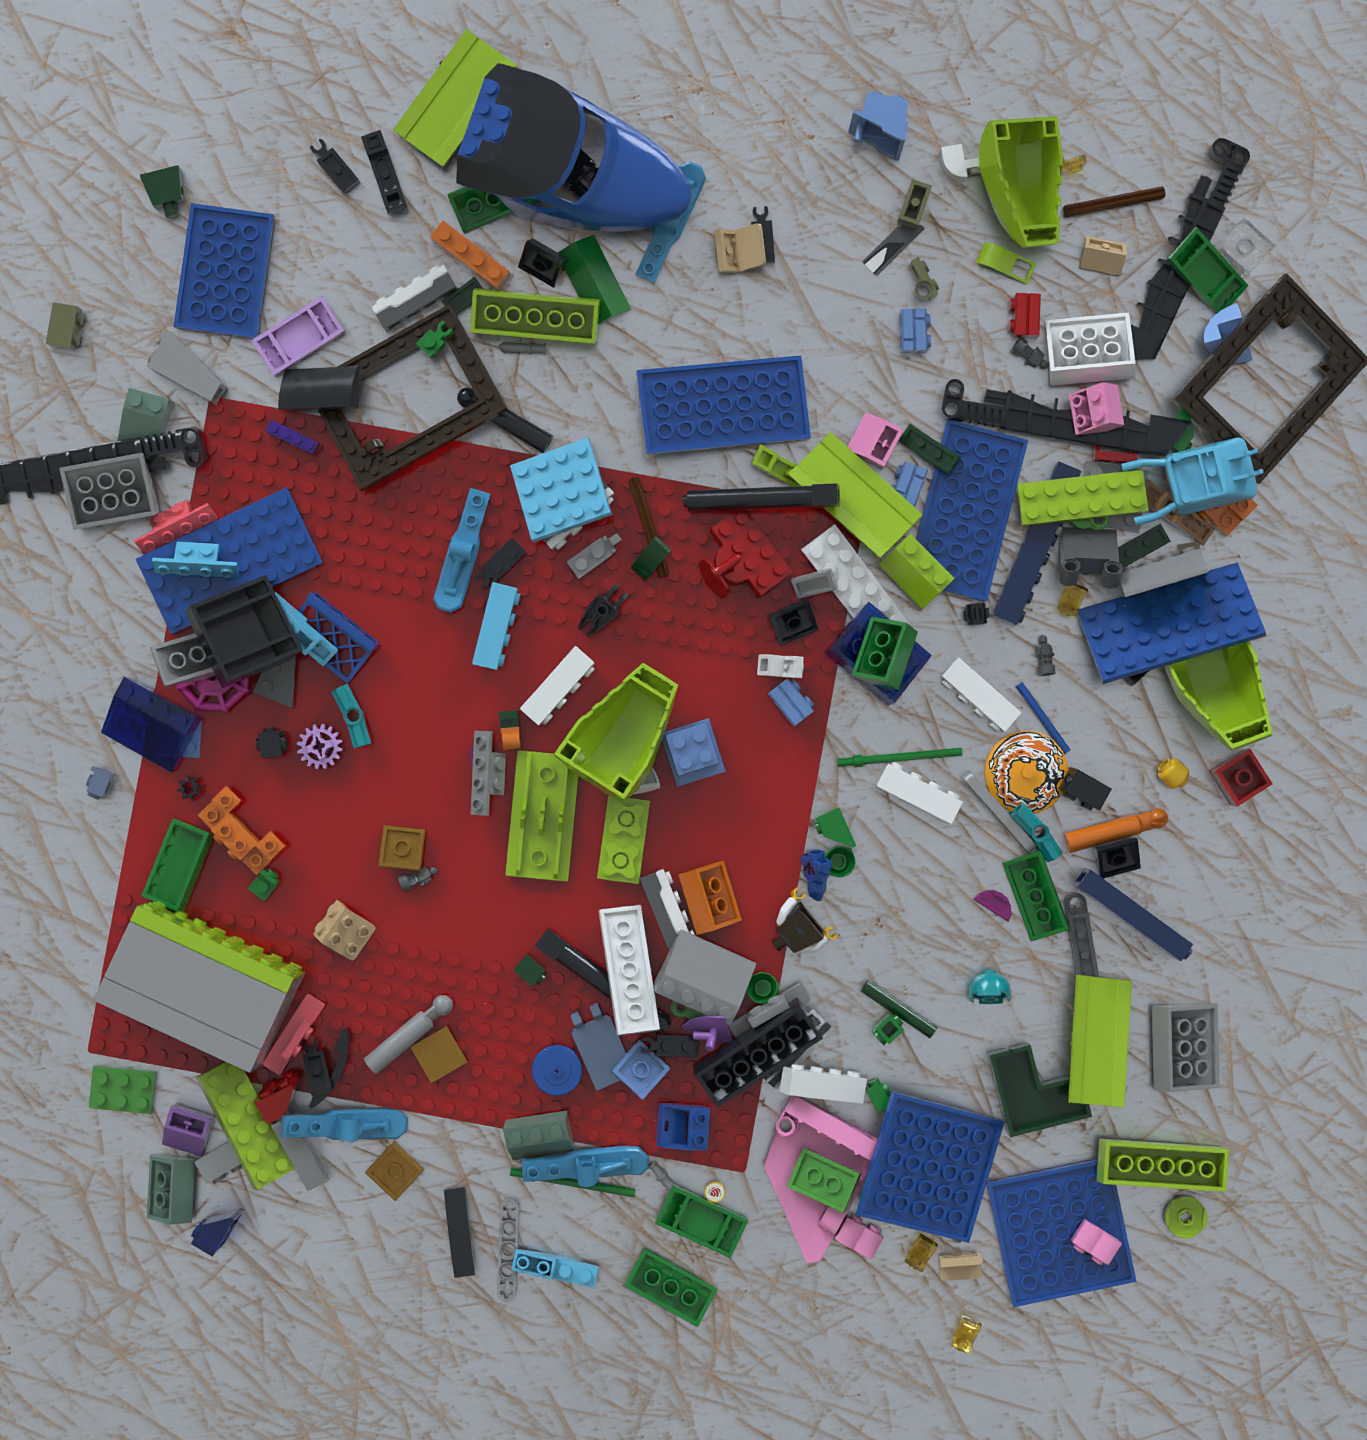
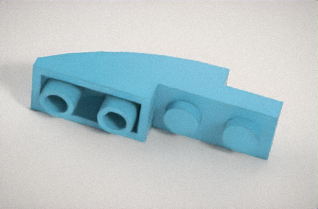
M275 592L302 647V653L305 656L309 654L324 666L337 653L338 649L306 623L308 619Z
M516 1249L511 1270L550 1280L557 1279L595 1288L600 1266L584 1263L581 1260Z

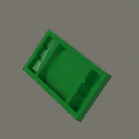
M1196 227L1167 258L1176 273L1195 290L1199 299L1216 314L1231 306L1249 286Z
M672 1185L655 1224L731 1258L749 1220L693 1192Z

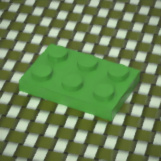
M93 1066L89 1108L152 1114L157 1072Z
M803 1148L787 1187L845 1213L861 1173L807 1148Z

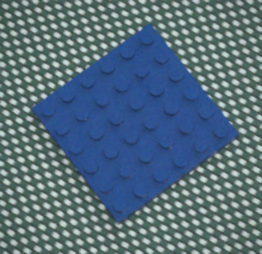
M891 1091L855 1214L969 1243L1005 1122Z
M1098 1159L987 1182L1013 1307L1137 1282L1117 1186L1102 1184L1096 1181ZM1084 1218L1122 1243L1109 1265L1104 1262L1100 1265L1091 1259L1093 1255L1086 1251L1083 1254L1073 1247L1074 1243L1071 1239Z

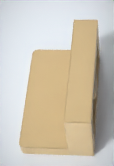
M1086 236L1080 268L1120 276L1127 256V244Z
M980 1252L938 1255L941 1281L982 1278L981 1265L983 1264V1259Z

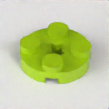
M1183 1195L1169 1201L1165 1209L1164 1220L1167 1228L1177 1237L1190 1239L1205 1229L1208 1215L1201 1202L1192 1196ZM1188 1211L1191 1219H1187V1222L1184 1223L1180 1216Z

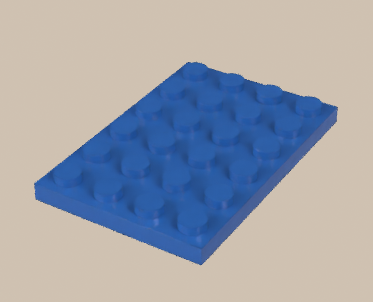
M191 203L174 328L252 339L258 336L274 214Z

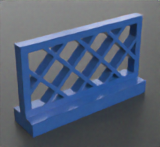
M316 591L311 592L298 611L305 616V609L308 606L312 607L315 610L316 619H308L306 622L316 621L318 633L321 635L333 634L334 646L337 649L349 648L351 660L340 661L338 650L335 654L336 661H328L325 664L327 668L348 684L381 643ZM328 620L332 625V632L322 633L320 621ZM344 633L348 636L349 645L338 646L337 634ZM360 646L366 651L362 658L354 659L353 647ZM351 662L352 672L348 677L341 672L340 663Z

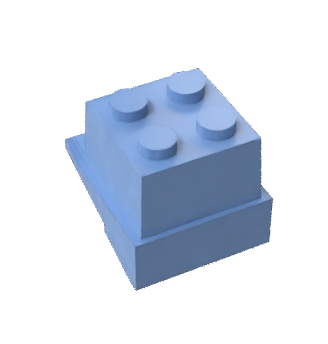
M877 91L867 92L862 112L853 110L848 133L855 136L854 142L862 143V140L876 146L877 151L899 160L908 126L906 117L909 99H904L899 95L887 96Z
M709 718L664 733L662 740L677 787L725 772Z

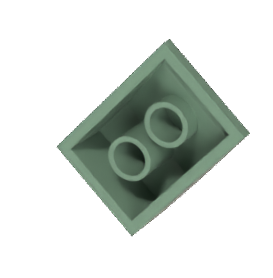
M129 388L123 406L117 441L136 437L145 439L146 435L152 438L153 434H156L158 437L162 432L165 434L174 402L164 397ZM159 454L146 456V459H156Z

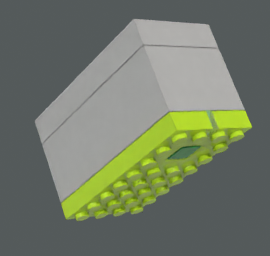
M159 901L137 906L93 1001L249 1073L261 1066L268 1055L306 972L302 971V967L298 964L282 962L283 958L276 954L267 955L263 953V948L256 945L248 946L244 944L245 940L237 936L228 937L225 935L226 932L217 927H214V929L206 926V922L195 918V920L187 918V913L182 911L174 912Z

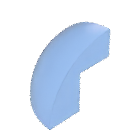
M1238 303L1221 310L1206 326L1204 342L1211 354L1242 321ZM1250 347L1234 363L1253 361Z

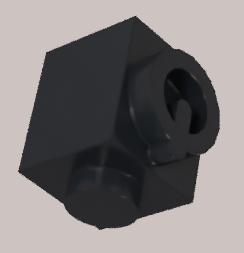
M276 727L264 728L263 733H258L255 743L262 759L285 756V752H288V740L285 731H276Z

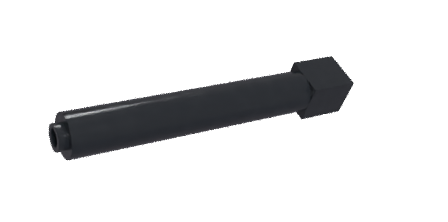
M837 483L812 484V486L688 490L687 495H684L683 501L684 507H688V511L840 507V486Z
M547 928L535 946L612 1000L608 972L550 928ZM657 1008L660 1030L655 1032L657 1034L660 1031L665 1033L671 1024L668 1021L670 1016Z

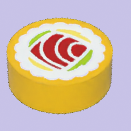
M719 1181L709 1182L705 1186V1197L712 1203L720 1202L725 1197L724 1185Z

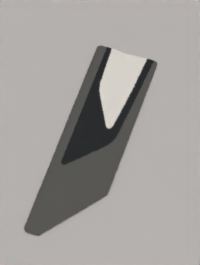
M918 225L917 230L908 227H897L863 260V263L876 276L879 275L925 228L922 225Z

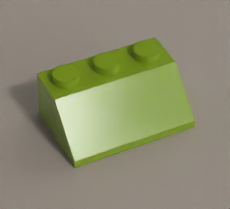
M911 534L879 564L922 610L955 579Z

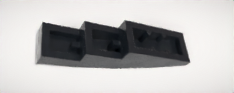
M462 1187L444 1190L454 1278L475 1276L466 1189Z

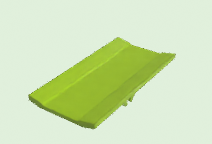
M466 29L393 128V131L444 167L463 141L485 76L497 63L517 68V65Z
M831 431L788 473V476L799 486L837 483L840 486V507L823 508L879 559L923 515Z
M520 750L517 752L506 876L568 881L578 775L572 772L552 753Z
M1076 975L1073 1032L1071 1033L1072 1042L1070 1043L1072 1050L1069 1103L1114 1107L1125 1106L1132 981Z

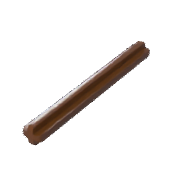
M1161 186L1069 204L1063 207V213L1065 217L1162 199L1166 196L1164 187Z
M633 477L628 482L649 545L657 536L640 479L639 477ZM664 560L656 569L659 577L669 575V570Z

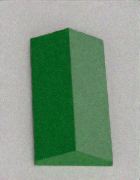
M466 186L447 194L463 233L512 213L496 195ZM526 199V200H523V201H525V202H527V203H529V204H533V203H536V202H538V201H540V200H539V199Z
M594 235L575 241L558 252L569 259L564 269L578 297L600 299L598 326L631 310Z
M1042 850L1003 862L1031 942L1070 930Z

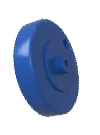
M557 1044L545 1047L537 1054L532 1064V1077L536 1086L544 1093L552 1096H562L570 1093L577 1087L582 1077L583 1069L579 1056L574 1050L564 1045Z

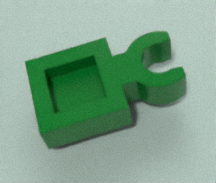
M444 321L438 324L435 333L430 329L416 343L431 360L446 346L443 340L452 337L454 334L451 328L447 332H443V328L446 327Z

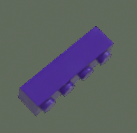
M273 420L270 421L265 431L312 455H315L320 445L318 442Z

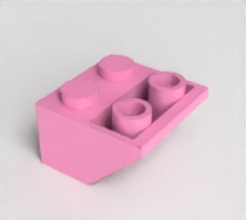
M1101 382L1069 394L1076 435L1105 432L1124 426L1118 385Z
M865 413L847 447L858 457L883 469L904 429L885 419Z

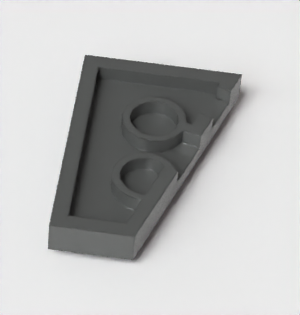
M297 655L277 666L262 671L254 693L294 708L293 698Z

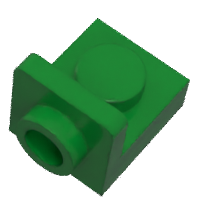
M270 868L268 870L262 869L257 878L248 887L251 892L264 902L281 883L277 879L279 875Z

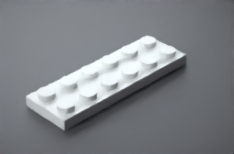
M835 524L801 549L816 571L832 569L838 586L832 592L864 634L866 633L871 616L910 624Z
M641 905L599 910L617 1036L658 1031L660 1027Z

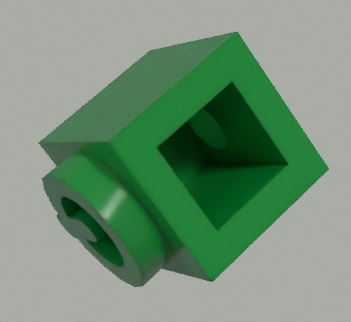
M887 1013L873 1026L874 1030L872 1033L883 1045L886 1043L890 1044L904 1031L901 1027L903 1022L896 1014L891 1016Z

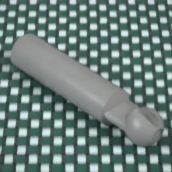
M446 995L436 997L431 1008L426 1012L419 1011L364 1058L367 1066L375 1074H378L433 1027L435 1019L440 1015L445 1016L449 1014L453 1009V1001Z

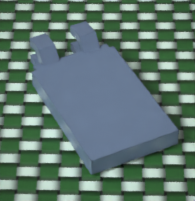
M597 1002L590 1005V1010L594 1017V1020L584 1024L579 1011L570 1015L575 1026L571 1034L596 1091L620 1081L611 1070L626 1054L621 1039L617 1036L611 1016L603 1015Z

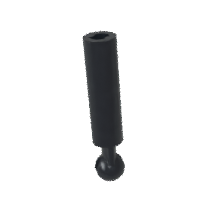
M469 387L462 388L457 395L459 404L465 408L479 401L474 390ZM509 409L488 421L542 453H545L554 435Z

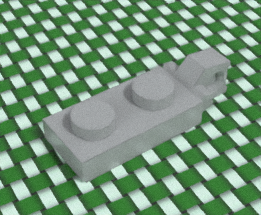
M617 533L609 539L605 535L571 558L567 563L578 579H581L610 558L616 552L614 546L620 543L622 539Z

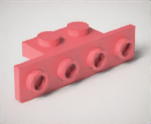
M185 500L151 517L152 531L135 539L134 543L145 555L218 520L208 503L192 511L191 504L188 500Z
M310 994L305 996L264 1060L263 1065L279 1076L281 1075L292 1056L296 1058L302 1049L300 1046L302 1040H307L314 1030L311 1026L324 1008L325 1004Z

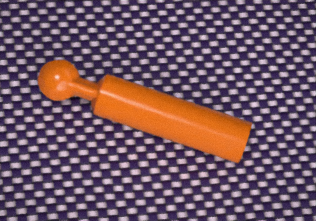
M1156 808L1139 815L1133 814L1064 833L1066 846L1069 853L1139 835L1141 832L1151 829L1163 828L1168 822V815L1163 809Z

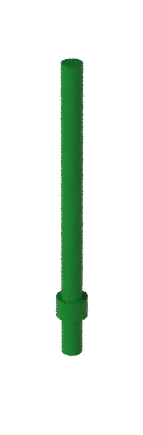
M962 748L873 756L853 755L851 758L837 759V767L854 766L856 768L863 767L866 764L962 756Z
M511 1167L510 1176L522 1178V1169ZM570 1178L542 1180V1182L633 1198L635 1189L603 1183L583 1187L578 1184L577 1180Z

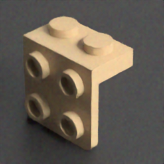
M756 223L737 230L718 229L714 231L719 272L739 273L765 265L766 256L761 224Z
M336 900L328 908L324 919L317 924L313 935L322 944L349 960H354L376 927L350 911L344 903Z

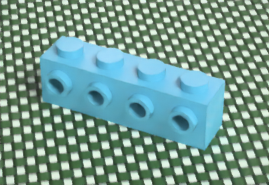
M492 582L472 662L473 665L497 671L499 666L503 667L505 655L502 654L504 646L508 647L511 636L507 634L509 626H513L516 614H513L514 605L518 606L521 596L517 588Z

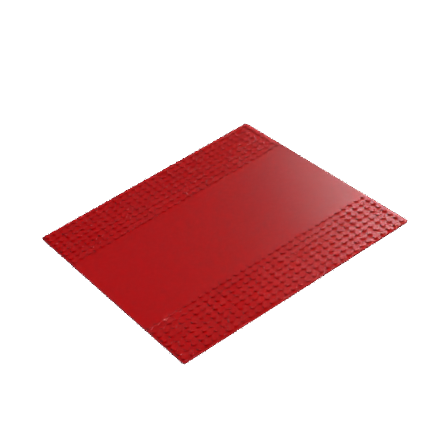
M220 398L217 405L208 402L203 429L208 459L205 464L196 467L190 498L192 511L208 503L219 520L286 487L289 489L323 564L273 587V590L297 611L304 604L308 595L316 591L381 643L348 683L360 708L364 712L372 744L354 749L347 723L331 693L347 683L325 665L322 666L309 654L306 656L302 652L297 654L293 698L294 708L254 693L261 675L260 672L249 677V693H246L230 707L228 712L194 710L195 707L186 697L176 689V685L164 687L158 671L100 984L136 907L153 902L141 895L172 819H178L213 833L211 828L198 814L212 802L211 800L225 786H228L242 800L232 813L260 841L272 831L286 845L265 868L266 870L270 868L279 875L277 879L281 883L264 902L248 889L258 875L242 860L233 859L227 851L229 849L224 843L220 845L213 839L184 912L188 914L187 918L195 920V918L206 922L207 927L213 929L214 927L220 928L226 932V936H237L245 940L244 944L259 946L264 949L263 953L267 955L276 954L283 958L282 962L298 964L302 967L301 970L306 972L269 1050L270 1052L307 994L312 995L325 1004L311 1026L314 1029L307 1040H302L300 1043L302 1049L296 1058L292 1056L281 1073L283 1075L290 1070L292 1072L300 1070L301 1074L296 1091L311 1094L302 1055L307 1054L303 1049V1041H306L308 1047H313L315 1044L314 1038H317L319 1042L318 1051L323 1050L330 1079L342 1053L334 1048L342 1030L346 1027L350 1030L351 1042L347 1066L337 1086L327 1097L501 1129L504 1127L505 1120L568 1111L574 1142L600 1147L639 1146L649 1156L741 1173L745 1172L763 1079L720 1107H717L694 1076L693 1071L695 1064L727 1043L715 1042L714 1050L707 1051L705 1049L707 1041L698 1040L697 1058L659 1057L670 1069L643 1100L621 1081L596 1091L571 1034L575 1026L570 1015L579 1011L584 1024L594 1020L590 1005L598 1002L603 1015L611 1016L616 1028L612 1000L561 963L553 960L535 945L547 928H550L568 941L570 945L607 971L598 911L641 905L653 983L669 950L641 880L639 879V884L597 878L609 795L579 776L568 881L506 876L517 752L520 750L554 754L578 719L592 710L595 704L600 703L608 696L611 690L617 688L642 663L678 684L677 694L665 732L709 718L725 772L677 787L662 740L652 767L658 776L660 788L633 794L629 797L650 801L640 878L663 868L665 872L669 871L674 882L670 884L672 891H677L681 903H678L680 911L685 910L689 922L686 923L688 930H693L697 937L755 962L756 966L752 975L759 972L769 973L776 979L780 987L787 946L778 951L773 946L772 941L779 937L776 933V920L779 911L787 899L791 897V891L798 887L802 866L800 857L804 855L847 618V610L832 591L798 599L791 580L798 576L817 572L801 549L833 524L837 526L857 554L860 541L823 507L746 509L793 573L760 597H758L747 581L740 584L726 582L730 592L723 597L706 585L699 562L707 558L714 565L716 552L721 546L709 530L736 510L688 511V507H684L683 501L684 495H687L688 490H712L719 488L598 467L602 480L614 492L612 497L614 500L609 504L612 515L582 525L583 528L575 536L570 534L565 539L567 543L559 550L555 548L552 551L543 540L534 543L531 540L510 467L512 464L538 455L454 440L361 492L321 416L296 411H283L275 407ZM273 420L318 442L320 445L315 455L265 432L270 421ZM348 421L362 448L371 440L381 439L384 447L389 451L418 435L417 433ZM200 454L198 456L197 463H199L201 460ZM633 477H639L658 538L672 550L665 558L669 575L659 577L657 570H655L646 581L631 568L635 560L648 546L628 482ZM470 488L490 493L491 496L479 533L480 548L461 608L450 613L438 609L433 597L451 538L459 528ZM617 533L622 541L614 546L616 552L581 579H578L567 561L599 538L606 535L609 539ZM513 538L526 551V554L497 582L491 578L489 586L483 589L481 586L485 583V578L481 577L475 581V575L484 573L486 570L482 565L509 539ZM492 582L515 587L518 589V593L521 594L518 606L514 605L513 614H516L514 624L509 626L507 633L511 635L508 647L504 646L502 653L505 655L503 667L499 666L498 671L472 664ZM617 584L619 586L618 591L611 596L615 602L619 600L622 594L627 593L629 595L620 606L621 614L601 630L587 637L586 634L593 627V621H588L581 629H578L583 614L595 596L600 593H607ZM808 598L819 630L780 646L768 615ZM308 606L304 611L305 617L307 619H316L315 610ZM328 620L320 621L322 633L332 632V625ZM316 621L306 622L318 632ZM192 626L171 635L168 627H166L164 642L188 636L195 632ZM344 633L337 634L338 646L349 645L348 636ZM333 634L322 635L334 645ZM360 646L353 647L354 659L362 658L366 651ZM576 646L595 662L593 665L595 670L588 678L583 676L579 681L581 686L573 694L571 692L568 693L565 697L567 699L566 703L560 709L556 707L552 711L553 717L546 725L542 723L539 726L520 708ZM349 648L338 649L340 661L351 660ZM759 654L804 657L802 678L788 679L790 681L794 679L801 688L799 693L803 698L806 695L814 704L811 707L814 711L794 727L768 695L769 692L787 678L757 675ZM334 655L329 662L336 661V656ZM351 662L340 663L341 672L348 677L352 672ZM216 676L211 677V681H215ZM194 685L188 686L191 692L199 699L201 694ZM231 687L229 691L223 694L225 701L238 689ZM206 696L204 702L220 703L218 696ZM357 710L349 713V719L352 722L359 719ZM518 710L521 749L504 751L498 712ZM160 714L202 716L200 758L158 756ZM314 724L318 726V729H320L321 724H325L326 730L330 726L333 727V734L339 732L337 740H343L339 744L343 751H338L337 753L341 758L333 759L335 765L327 763V769H324L322 764H320L319 769H315L314 763L310 767L307 766L308 760H301L304 754L297 752L302 749V746L297 745V742L303 741L300 734L306 735V728L312 731ZM276 727V731H285L288 740V752H285V756L262 759L255 743L258 733H263L264 728ZM474 731H493L492 752L506 753L504 795H490L489 816L471 815L473 766L469 754L470 748L474 743ZM321 732L324 739L332 740L329 735ZM313 735L309 738L307 746L313 741ZM318 741L319 744L315 746L316 750H320L322 752V748L325 747V744L320 743V741ZM334 747L328 751V758L333 753ZM309 753V755L313 759L319 761L318 756L316 754ZM186 775H189L192 779L198 776V783L204 784L199 790L202 795L196 794L194 801H191L189 796L186 799H182L183 793L176 791L181 787L178 781H185ZM189 782L186 785V787H188L187 792L189 794L193 793L194 789L192 788V782ZM384 825L426 830L421 868L426 867L429 871L430 868L435 867L438 869V874L431 875L432 880L425 884L424 887L419 884L412 887V890L404 893L397 877L404 874L411 875L415 871L378 867ZM724 860L742 921L696 935L678 874ZM336 900L344 903L350 911L376 927L354 960H349L322 944L313 935L317 924L324 919L328 908ZM527 953L547 968L544 972L547 976L539 985L535 983L531 986L513 971ZM654 991L656 1007L670 1016L668 1021L671 1024L665 1033L660 1031L657 1034L655 1031L620 1035L619 1037L627 1053L638 1040L645 1037L655 1041V1035L693 1036V1034L682 1028V1025L690 1019L686 1016H675L671 1011V1002L673 1000ZM745 992L734 1020L762 1004L754 1002ZM439 995L449 996L453 1001L452 1011L445 1016L440 1015L435 1019L433 1027L412 1045L448 1026L468 1060L467 1063L433 1083L429 1081L410 1047L378 1074H375L367 1066L364 1058L419 1011L426 1012L431 1008L436 997ZM96 1002L88 1044L89 1053L201 1074L224 1062L215 1056ZM679 1003L677 1005L678 1010H684L685 1005ZM729 1028V1031H730V1034H731V1037H732V1040H733V1039H735V1036L733 1035L731 1029ZM644 1041L643 1043L649 1048L648 1042ZM558 1044L571 1048L577 1053L582 1063L583 1071L579 1084L573 1091L562 1096H552L544 1093L536 1086L532 1077V1064L535 1057L542 1049L550 1045ZM263 1064L250 1073L245 1071L251 1083L261 1085L272 1079L276 1081L281 1077V1075L279 1076ZM659 1103L703 1105L710 1108L708 1151L681 1150L657 1146ZM688 1111L687 1114H686V1118H687V1123H686V1126H685V1127H686V1130H687V1133L685 1134V1140H686V1141H687V1139H688L689 1111Z

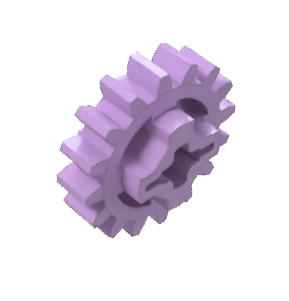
M314 724L312 731L306 728L307 734H300L303 741L297 742V745L302 746V749L297 752L304 754L301 760H308L307 766L309 767L314 763L315 769H319L320 764H322L324 769L328 768L327 763L335 765L333 759H340L341 757L337 753L338 751H343V748L339 747L343 740H337L339 732L333 734V727L330 726L326 730L325 724H321L320 729ZM321 732L329 735L332 740L324 739ZM313 735V741L307 746L309 738ZM318 741H320V743L325 744V747L322 748V752L320 750H316L315 746L319 744ZM334 747L333 753L328 758V751ZM309 753L316 754L318 756L319 761L313 759L309 755Z

